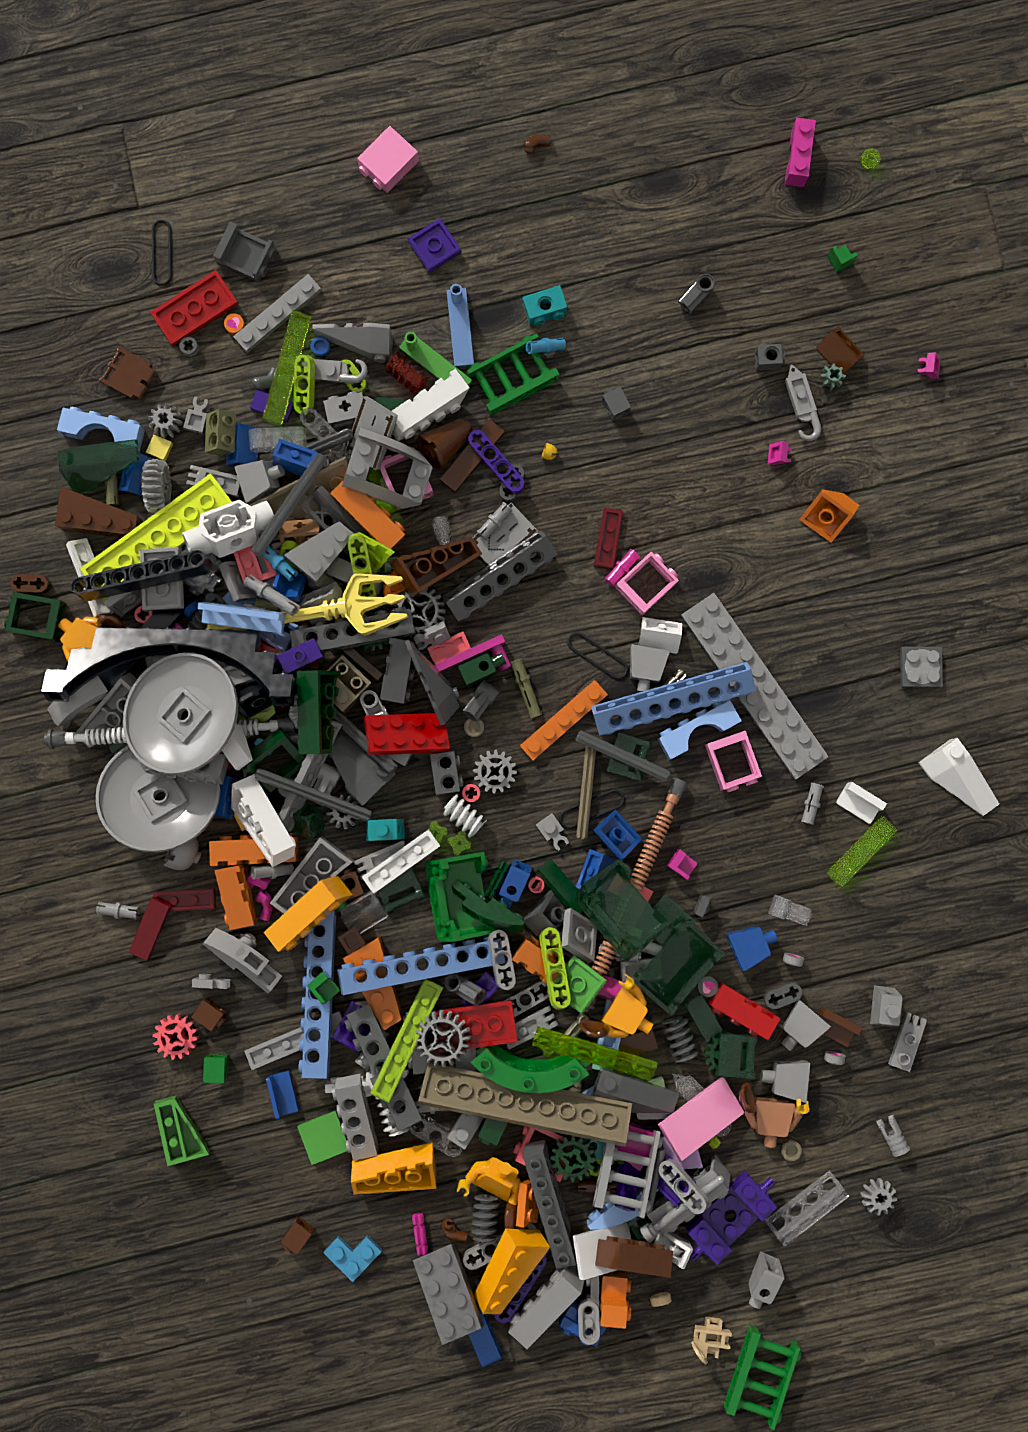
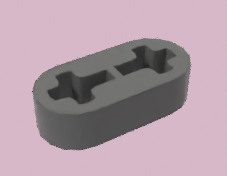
M512 465L524 479L523 468L520 465ZM511 481V482H512V488H513L514 486H516L517 488L520 487V486H519V482H520V481H517V482ZM501 484L499 490L500 498L505 502L515 500L517 494H510L506 497L503 490L508 489Z
M793 982L783 984L767 991L764 994V1003L771 1009L781 1008L799 1000L802 996V989ZM790 987L797 989L794 997L784 995L790 991ZM772 994L775 997L781 995V998L776 1000L775 1005L772 1002L768 1001L771 999L770 995Z

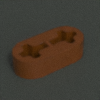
M16 574L10 580L11 588L18 593L45 594L51 587L49 579L43 575ZM40 580L45 583L40 588L33 585V583H40ZM20 581L28 583V585H21V587L16 584Z

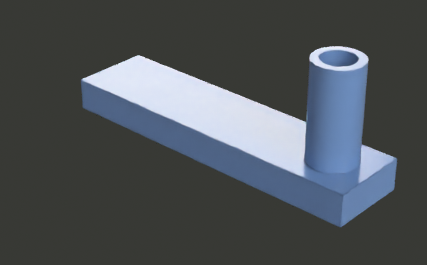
M453 284L450 290H447L454 366L456 368H466L474 364L466 288H462L459 284Z

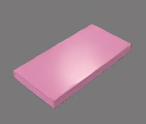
M720 1077L660 1122L658 1126L678 1160L683 1161L743 1115L744 1111L726 1080Z

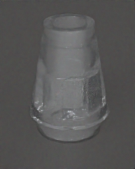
M448 517L432 518L431 526L439 546L451 543L450 520H448Z

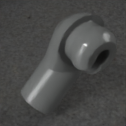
M271 367L267 376L255 377L252 380V385L258 390L272 388L280 371Z

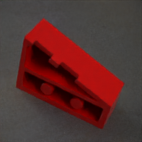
M722 982L719 983L717 992L708 1002L713 1006L711 1010L720 1016L723 1013L730 1017V1022L739 1027L742 1024L748 1028L747 1032L756 1037L760 1035L769 1040L780 1021V1018L774 1013Z

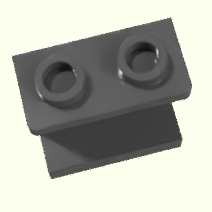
M230 221L213 257L217 264L256 282H260L261 278H264L267 274V266L270 260H273L276 255V247L273 241L268 240L266 242L240 230L237 224Z

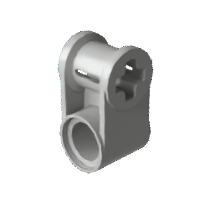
M370 690L362 693L360 702L366 715H389L377 693ZM369 694L375 697V702L372 705H366L365 697Z

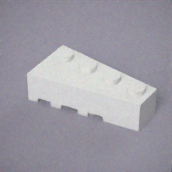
M456 369L449 372L450 376L445 381L442 378L437 380L428 392L425 389L419 392L414 397L413 402L409 399L392 410V412L398 415L392 432L397 441L411 438L416 431L427 429L432 422H439L445 418L446 414L450 412L453 414L461 408L460 404L470 387Z
M253 774L233 783L231 808L271 866L274 867L294 857L295 840L288 834L261 785L255 779V775Z

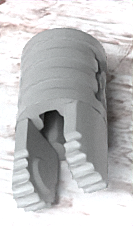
M893 1115L889 1116V1123L893 1129L890 1132L882 1119L876 1121L894 1157L901 1156L910 1150Z

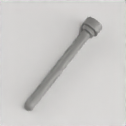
M716 1177L701 1188V1190L707 1196L725 1182L724 1177ZM682 1202L657 1222L645 1224L640 1228L643 1237L651 1243L657 1238L659 1230L689 1208Z

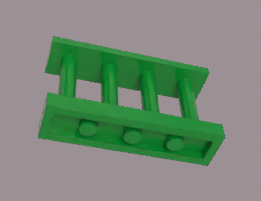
M537 333L533 336H525L518 344L482 363H474L467 370L468 377L470 379L477 378L489 399L488 404H486V410L490 417L559 381V372L556 367L552 370L547 368L539 353L531 354L541 372L540 376L535 379L530 378L518 356L519 353L526 350V343L528 341H538ZM510 358L523 380V385L518 388L512 386L501 366V363ZM491 368H494L506 390L505 395L501 397L495 396L483 374Z
M749 1324L724 1401V1408L727 1414L735 1416L736 1410L742 1408L767 1417L770 1429L775 1430L776 1424H779L781 1421V1408L795 1364L801 1358V1350L797 1341L792 1340L790 1348L762 1339L758 1328ZM761 1347L787 1356L784 1367L780 1368L755 1359L756 1348L759 1349ZM754 1367L779 1376L780 1380L777 1389L749 1379V1370ZM749 1388L774 1397L771 1408L769 1409L743 1400L741 1396L743 1389Z

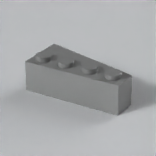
M716 1154L710 1158L711 1163L708 1166L697 1168L691 1177L696 1181L700 1189L716 1177H724L725 1182L707 1195L709 1207L712 1201L717 1198L722 1199L728 1194L730 1173ZM693 1191V1192H692L690 1195H688L687 1197H688V1198L691 1197L693 1194H695V1192ZM663 1195L654 1202L652 1212L648 1213L647 1216L655 1223L677 1206L672 1204ZM702 1200L697 1202L695 1206H701ZM688 1209L659 1230L662 1235L667 1232L672 1233L679 1227L680 1223L690 1221L695 1214Z

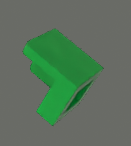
M846 245L838 249L836 246L832 247L827 255L836 273L853 265L858 257L857 252L851 254Z
M326 971L307 984V987L322 1005L340 992L339 987Z
M208 1054L204 1057V1083H224L228 1080L229 1055Z

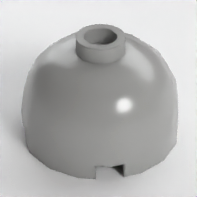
M195 838L179 848L167 851L164 859L166 862L163 866L174 870H185L192 863L197 864L201 856V852L198 851V839Z

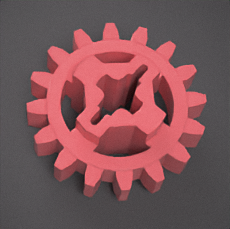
M171 1014L167 1016V1020L164 1018L160 1020L162 1025L155 1027L158 1032L154 1033L153 1037L157 1038V1041L153 1044L160 1046L157 1050L158 1053L161 1051L165 1052L163 1057L166 1058L170 1054L172 1060L176 1059L177 1055L182 1059L185 1054L189 1055L192 1053L190 1048L197 1046L193 1041L199 1039V1036L194 1035L198 1028H192L195 1022H187L188 1016L181 1019V1015L177 1014L174 1019ZM178 1023L175 1028L167 1027L169 1024ZM174 1033H178L177 1038L179 1039L176 1041L174 1040ZM178 1045H180L181 1047L184 1046L183 1049L174 1050L175 1047Z

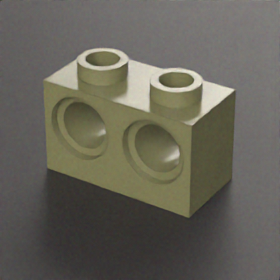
M221 409L207 413L205 453L218 456L234 453L236 413Z

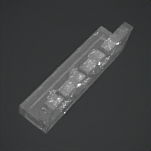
M829 1170L768 1217L765 1222L785 1247L847 1199L849 1195ZM831 1178L836 1186L830 1191L823 1190V1183ZM810 1193L818 1194L817 1201L814 1203H806L807 1196ZM793 1206H802L801 1213L798 1216L790 1215ZM778 1218L785 1219L784 1227L777 1231L772 1223Z

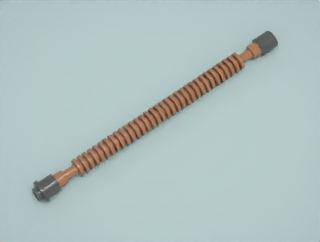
M673 778L670 783L668 796L665 800L667 802L663 811H658L659 815L656 816L657 820L654 821L656 825H652L654 830H650V833L653 835H648L649 839H646L648 844L643 846L646 849L641 851L644 854H640V857L643 859L638 858L637 861L639 863L635 865L638 869L634 868L633 870L636 874L632 873L631 876L634 878L629 879L633 883L628 882L627 886L630 888L626 887L625 889L628 893H623L626 898H621L624 903H619L622 908L617 907L620 913L615 912L618 918L614 916L613 920L616 922L611 921V925L614 927L609 926L608 928L612 932L607 931L606 934L610 936H605L604 939L608 941L602 942L606 946L600 947L603 952H598L601 957L596 956L599 962L594 961L597 967L592 966V969H595L601 976L603 973L606 975L608 973L604 969L609 970L610 967L606 964L611 965L612 962L609 959L613 960L614 958L611 954H616L613 949H618L615 944H620L617 939L622 940L619 934L624 935L621 929L626 930V927L623 924L628 926V922L625 920L630 921L631 918L627 915L632 916L633 914L629 910L634 911L635 909L632 907V905L636 906L637 904L634 900H639L635 896L640 897L641 893L638 891L642 892L643 890L640 886H645V883L642 881L646 882L647 879L645 877L649 876L646 871L651 872V869L648 867L652 868L653 864L650 862H655V859L652 857H657V854H655L659 853L657 848L662 846L659 843H663L662 839H665L664 834L668 832L665 829H669V825L672 822L670 820L674 818L670 814L688 785L683 780ZM596 997L589 1005L586 1012H589L590 1009L594 1010L595 1007H593V1005L596 1001Z

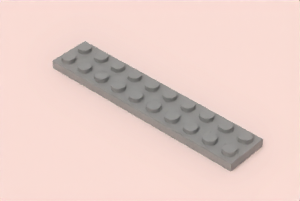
M712 593L681 614L682 619L718 670L744 662L748 663L752 671L756 691L751 692L747 696H737V698L794 780L829 757L715 593ZM736 681L729 683V686L735 685Z

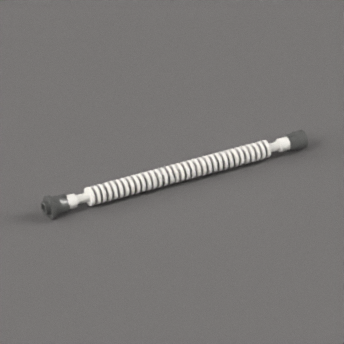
M290 717L270 720L265 723H259L258 719H254V722L253 719H249V723L248 720H244V723L242 720L236 721V724L242 725L245 736H248L249 733L254 735V731L255 735H259V731L270 730V732H274L278 728H281L284 733H295L296 731ZM122 727L107 728V730L106 728L86 729L85 733L81 734L49 729L48 733L44 735V743L50 750L55 749V747L68 746V744H76V742L83 741L86 742V745L112 744V742L113 744L127 743Z

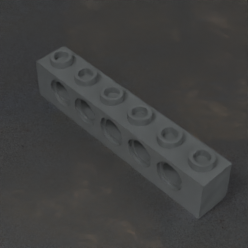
M538 531L443 595L442 599L457 621L464 620L476 609L486 606L492 598L501 596L504 590L510 586L517 585L523 577L533 574L538 567L551 562L557 553L548 537L542 531ZM536 551V556L530 559V555ZM520 563L519 568L513 570L514 565ZM500 574H504L503 578L497 581V577ZM487 585V589L480 592L482 586ZM468 596H471L470 601L464 603V599Z
M406 607L395 608V612L390 613H404L408 617L399 621L394 629L385 627L366 636L361 635L359 632L355 636H349L348 630L353 625L346 618L334 620L335 623L331 624L318 622L315 623V627L307 628L306 625L297 626L294 631H290L292 647L294 648L307 642L311 634L318 635L317 644L321 653L389 641L390 638L399 639L415 636L412 612L410 609H406ZM378 611L374 613V616L367 617L366 614H363L366 623L386 620L390 613ZM336 630L338 632L337 638L329 640V632Z
M368 1004L347 1014V1020L344 1023L348 1032L352 1031L356 1038L353 1040L357 1052L362 1051L364 1058L361 1061L366 1071L370 1069L373 1076L370 1078V1081L374 1085L379 1075L376 1071V1065L379 1062H385L390 1049ZM361 1024L369 1026L370 1032L367 1036L359 1034L358 1028ZM370 1043H375L378 1046V1053L376 1055H370L367 1052V1046ZM401 1077L390 1102L387 1103L379 1099L383 1109L387 1108L391 1115L388 1117V1121L392 1129L396 1128L397 1131H401L422 1120L405 1081ZM396 1101L404 1103L405 1108L403 1112L396 1113L393 1106Z
M546 1140L526 1143L523 1159L556 1269L577 1265L573 1232L554 1168H552Z

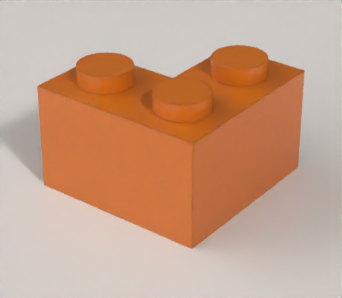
M613 1271L601 1275L599 1294L600 1326L626 1329V1321H630L631 1308H629V1301L626 1300V1293H630L631 1279L627 1278L626 1272Z

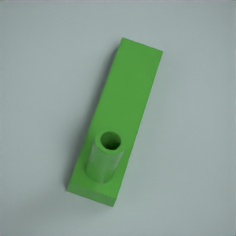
M414 332L406 333L405 340L399 346V350L437 380L442 378L445 381L450 376L449 372L456 369L468 386L472 384V379L420 340Z

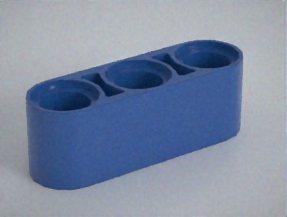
M477 1303L485 1326L468 1335L482 1367H486L503 1359L487 1316L482 1313Z

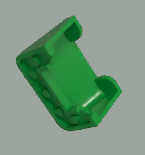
M484 852L426 862L425 869L435 931L438 940L441 942H455L484 936L497 930V928L483 924L463 912L461 904L463 901L453 894L451 887L456 880L460 883L465 882L472 888L473 893L477 896L480 894L485 898L481 873L486 870L488 860Z

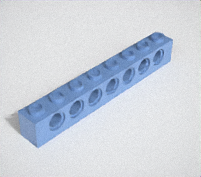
M747 662L597 704L591 706L599 736L603 734L610 735L617 730L631 729L635 725L649 724L656 719L670 718L674 714L687 713L698 707H708L712 703L719 701L726 702L733 697L747 696L751 692H755L756 688L751 668ZM736 681L735 685L728 686L729 683ZM717 687L716 690L709 692L710 688ZM697 693L696 696L689 697L690 694ZM673 698H677V699H678L676 702L670 703V700H671V699H673ZM658 704L656 708H650L651 705ZM635 709L639 710V711H638L637 713H635V714H631V713H630L632 710H635ZM619 715L617 719H611L612 716Z
M337 911L331 912L323 922L314 926L311 929L312 931L305 936V947H308V955L304 956V968H307V976L303 977V989H306V997H302V1009H305V1018H301V1030H304V1039H300V1051L303 1052V1060L299 1061V1073H302V1078L327 1079L329 1077L333 997L322 1005L318 999L314 998L307 984L316 978L313 971L317 966L321 967L323 972L326 971L334 981ZM319 925L325 928V934L322 937H318L315 933ZM317 946L324 948V955L320 958L314 953ZM314 1008H318L321 1011V1018L319 1020H315L311 1015ZM313 1029L320 1032L321 1036L318 1041L311 1038L310 1034ZM312 1050L319 1053L320 1057L317 1062L310 1059L309 1055Z
M483 937V942L475 943V939L463 941V946L458 947L455 946V943L443 945V949L437 951L435 947L423 949L422 954H415V951L403 953V957L396 959L395 955L383 957V961L375 962V959L362 961L363 965L354 966V963L343 964L342 969L337 971L341 995H347L493 965L488 937ZM493 938V942H497L499 948H494L495 952L503 950L500 947L501 939ZM479 947H483L486 951L482 959L477 956V949ZM459 951H464L466 954V959L462 963L457 960ZM441 954L446 957V963L442 967L437 964V957ZM504 954L497 956V964L505 963ZM420 958L426 961V968L424 970L417 968L416 964ZM400 962L406 965L404 974H399L396 970V966ZM380 966L386 969V975L383 978L376 976V969ZM359 970L364 971L366 974L363 982H358L355 979V974Z

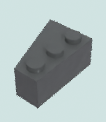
M389 639L391 646L389 656L386 658L387 666L383 677L381 701L405 705L406 701H410L412 690L409 689L410 681H414L415 670L412 669L414 662L406 646V640Z

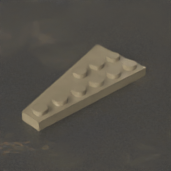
M346 456L322 467L286 521L302 518L311 519L300 505L320 486H323L331 493L344 480L349 464ZM298 480L248 505L253 506L267 501L275 515ZM312 499L307 505L312 511L319 512V505Z

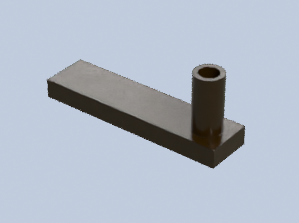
M335 617L331 620L329 624L335 623ZM330 631L328 639H336L338 636L336 635L337 631ZM352 647L341 649L378 682L383 679L384 675Z

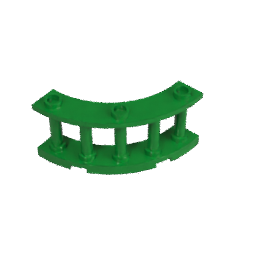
M501 1045L479 1047L476 1050L478 1056L471 1061L478 1071L495 1083L525 1093H548L570 1087L589 1075L585 1067L591 1063L579 1046L553 1059L542 1060L522 1058L514 1055Z

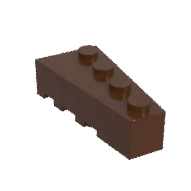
M469 537L422 552L419 551L411 555L398 557L390 565L397 576L403 578L401 582L411 598L472 562L482 555V552L474 539Z

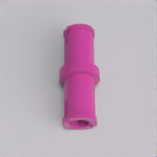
M630 549L621 561L616 562V567L605 577V581L614 587L624 574L629 573V568L640 556Z

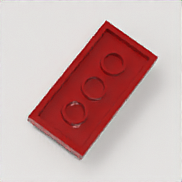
M215 270L150 313L171 345L175 346L183 338L189 337L237 306L238 302Z
M436 713L365 715L364 717L369 755L449 752L450 745L446 723L441 725Z
M512 1000L479 1004L478 1006L471 1005L443 1009L445 1016H447L449 1011H452L451 1018L459 1014L460 1017L457 1021L459 1023L462 1020L466 1021L462 1028H470L468 1032L464 1033L465 1035H471L470 1040H465V1042L470 1044V1047L463 1049L518 1042ZM436 1010V1013L439 1017L440 1010ZM446 1022L436 1023L437 1026L444 1030L453 1027ZM458 1032L454 1033L451 1037L455 1049L458 1048L460 1042ZM450 1033L444 1036H441L439 1034L438 1036H440V1038L436 1044L442 1041L448 1043L446 1039L448 1038V1035ZM442 1047L436 1049V1053L449 1052Z

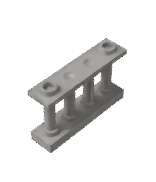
M654 1130L653 1136L628 1131V1140L651 1145L649 1157L618 1151V1148H615V1144L605 1142L593 1200L594 1207L603 1208V1205L609 1202L639 1209L638 1216L641 1218L645 1217V1213H649L651 1201L648 1200L654 1164L657 1149H661L663 1141L660 1131ZM618 1159L647 1166L645 1178L642 1179L614 1172L611 1169L612 1160L616 1161ZM616 1181L642 1187L640 1201L609 1194V1191H606L608 1182Z

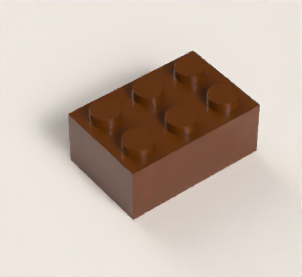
M607 1236L606 1240L598 1239L595 1266L671 1278L673 1251L665 1250L666 1245Z

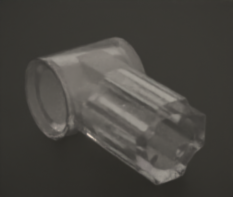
M774 894L768 914L807 926L811 918L812 909L792 903L791 900Z

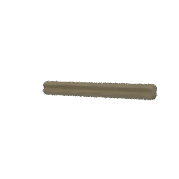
M585 746L576 835L578 839L583 840L588 837L596 750Z

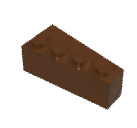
M60 487L55 526L62 531L122 538L143 523V520L137 515Z

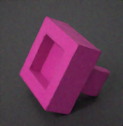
M936 352L928 353L927 358L919 359L920 364H926L925 368L918 369L919 374H927L930 379L939 378L941 359Z
M780 441L769 444L768 464L778 465L791 462V459L787 458L788 452H792V449L788 447V442Z
M251 873L247 879L251 889L254 885L260 887L259 892H263L272 881L269 877L253 880Z

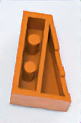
M247 864L214 870L221 894V902L226 913L224 915L226 926L233 930L258 924L252 891L249 887L250 883L247 882L249 876Z

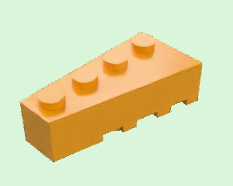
M339 876L320 880L274 922L264 934L278 952L285 949L289 951L298 944L296 941L307 936L314 926L323 922L331 912L336 910L353 894Z
M433 1142L352 1161L351 1185L353 1194L436 1189V1162Z
M505 1229L474 1293V1298L483 1314H501L550 1249L540 1230Z

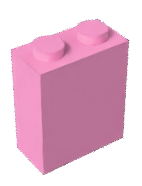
M389 126L357 158L358 169L365 177L369 176L379 190L383 189L388 193L419 161L418 151Z

